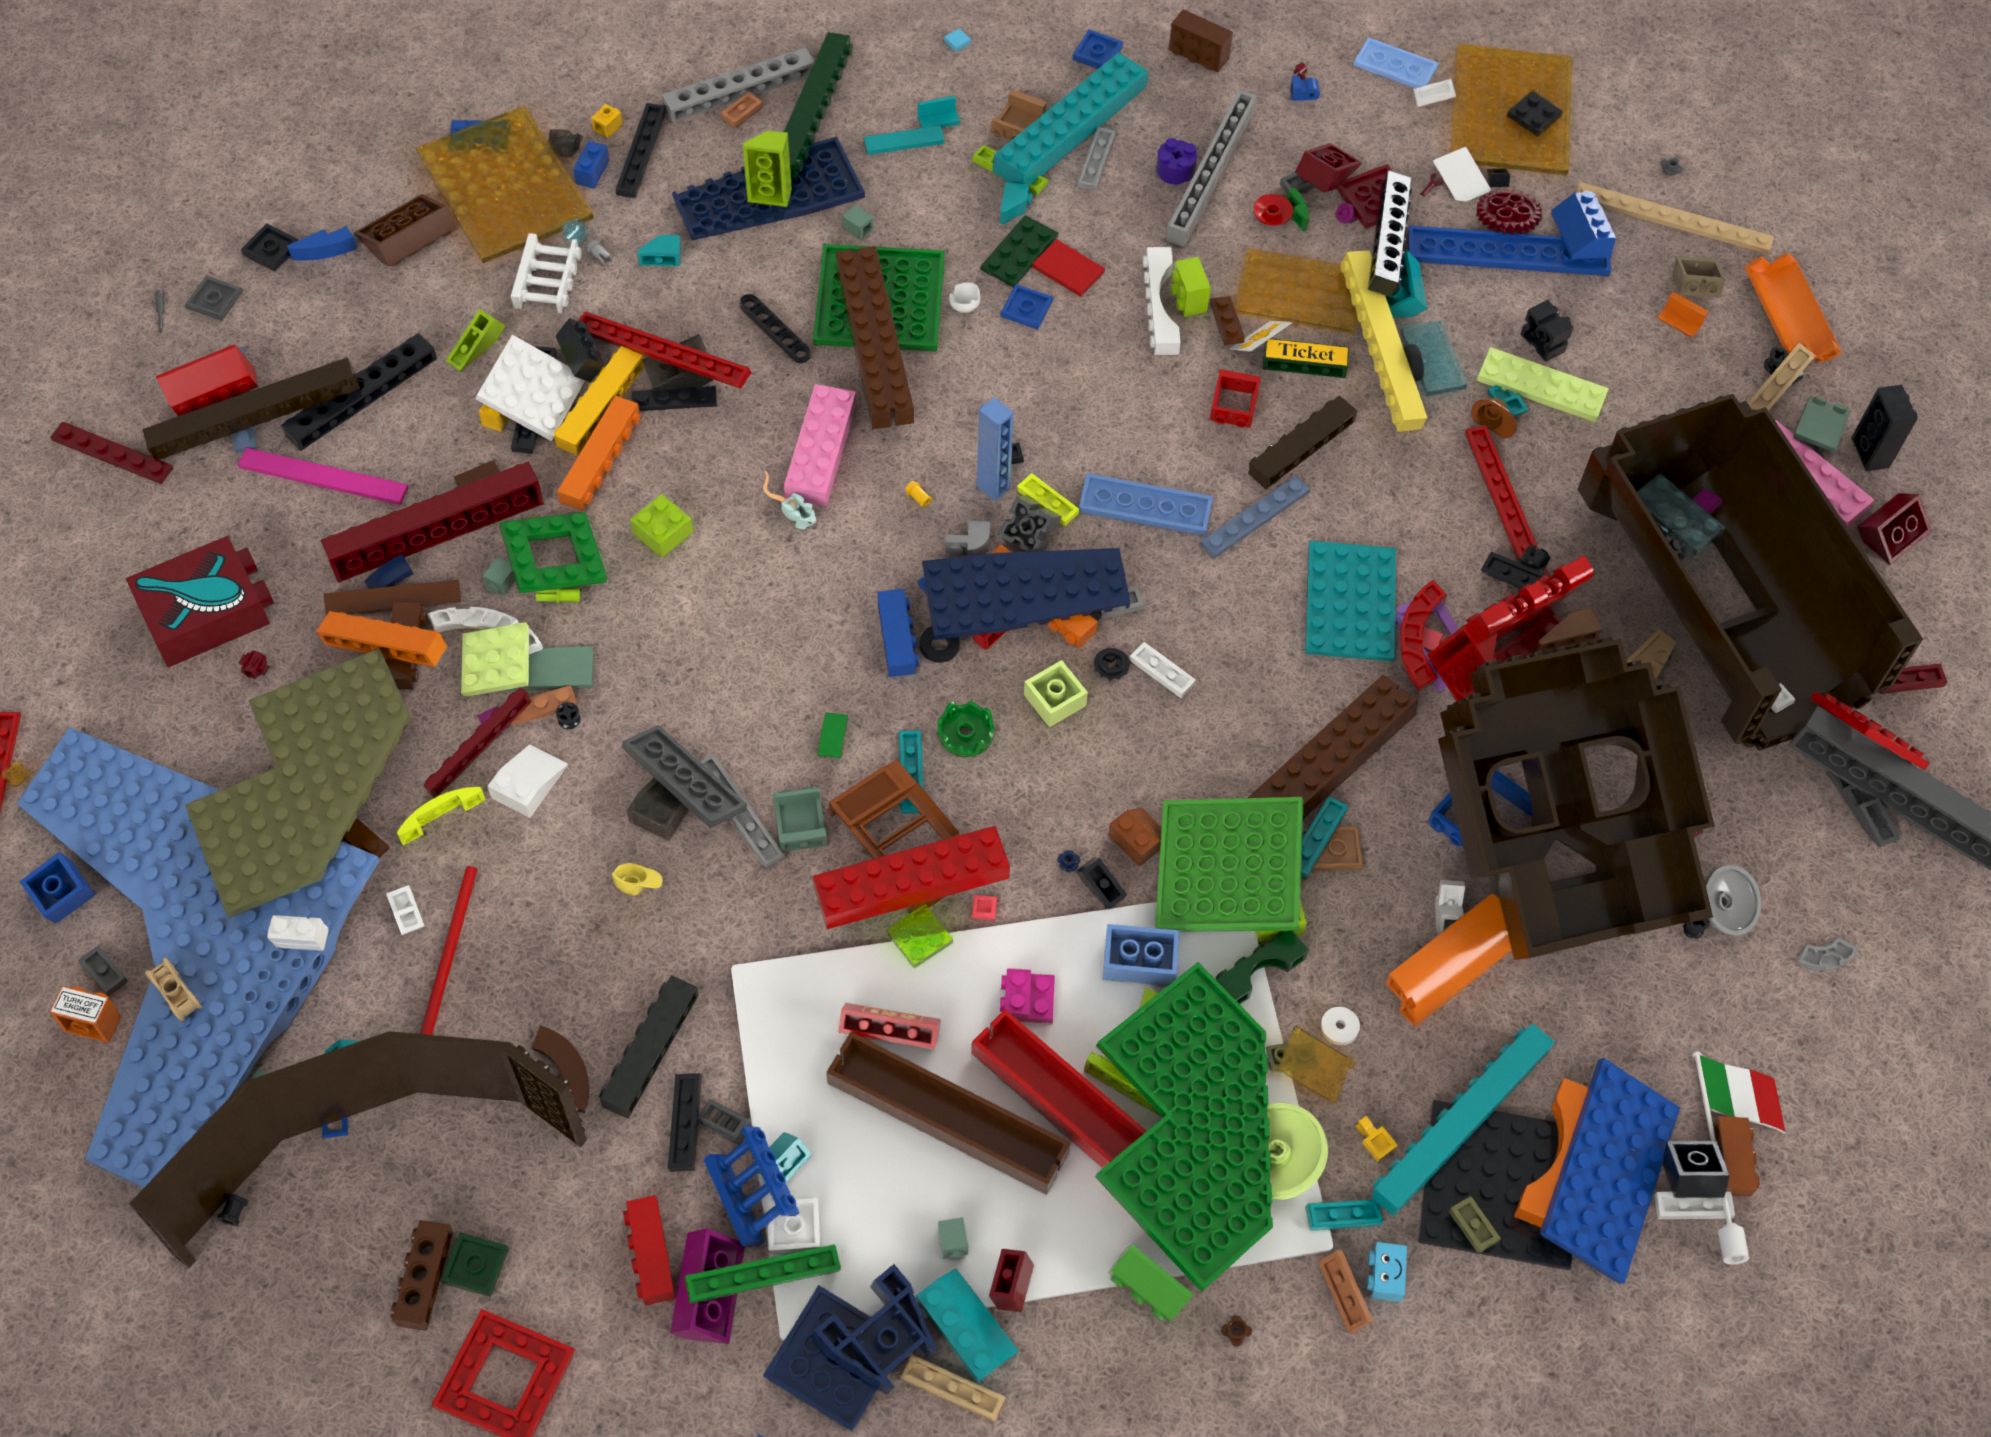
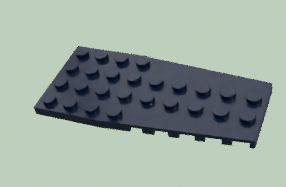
M833 137L813 143L812 146L810 145L808 158L803 161L802 171L798 173L796 180L791 179L792 190L787 207L748 202L744 166L741 167V171L734 174L730 171L723 174V178L715 181L712 178L707 179L704 185L698 187L690 185L687 187V191L679 194L674 191L672 196L691 240H697L822 211L865 198V191L838 138Z
M1119 548L987 553L922 561L934 640L1026 628L1030 623L1038 622L1041 625L1049 623V620L1061 618V621L1070 619V616L1083 614L1084 617L1091 615V612L1104 610V612H1110L1115 607H1130V597Z

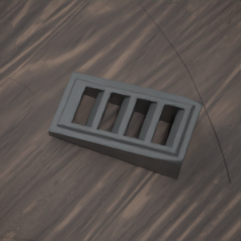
M711 1099L699 1114L698 1122L737 1145H740L745 1139L741 1129L745 1126H752L749 1118ZM713 1110H718L711 1121L708 1120ZM725 1114L726 1116L719 1125L716 1124L720 1117ZM733 1119L734 1122L732 1123V1125L729 1127V1129H726L725 1127L728 1125L730 1120Z

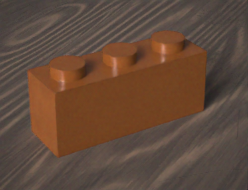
M1719 1116L1714 1122L1713 1128L1716 1142L1730 1175L1726 1191H1731L1732 1196H1752L1760 1184L1759 1175L1755 1173L1757 1155L1756 1151L1752 1149L1753 1127L1749 1125V1118Z

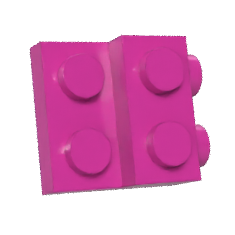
M1007 968V975H1002L1001 989L1006 990V995L1000 999V1012L1006 1009L1020 1022L1053 1023L1055 975L1031 974V970Z

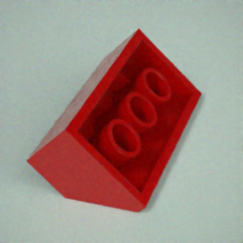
M235 344L156 376L170 407L178 416L233 398L259 387L254 367Z

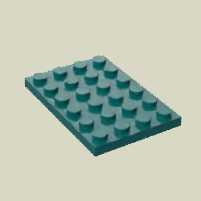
M1309 540L1305 654L1394 662L1396 548Z

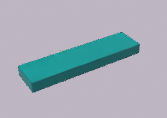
M939 125L865 136L864 144L867 155L944 144V137Z
M921 730L899 731V762L916 783L918 782L923 788ZM908 798L901 802V814L920 813Z
M1331 796L1327 797L1302 838L1301 878L1304 880L1308 877L1349 808L1348 805Z

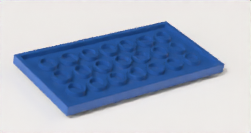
M1599 1059L1540 1235L1611 1280L1620 1284L1625 1283L1662 1167L1666 1142L1670 1141L1680 1107L1607 1059Z

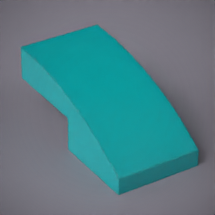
M1498 385L1488 388L1487 392L1491 398L1502 400L1507 406V410L1514 417L1528 412V408L1519 393L1514 395L1508 389L1506 391L1501 390L1502 387Z

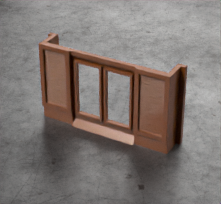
M897 759L829 801V808L827 809L832 817L836 814L873 859L886 856L883 851L884 849L925 822H928L941 837L938 841L960 835L956 827ZM908 798L920 812L921 816L877 844L864 826ZM945 897L910 906L909 911L914 917H917Z

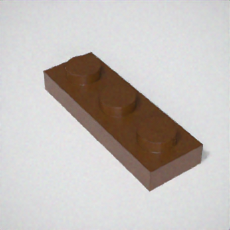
M1231 296L1210 298L1211 308L1223 344L1244 343L1245 336Z

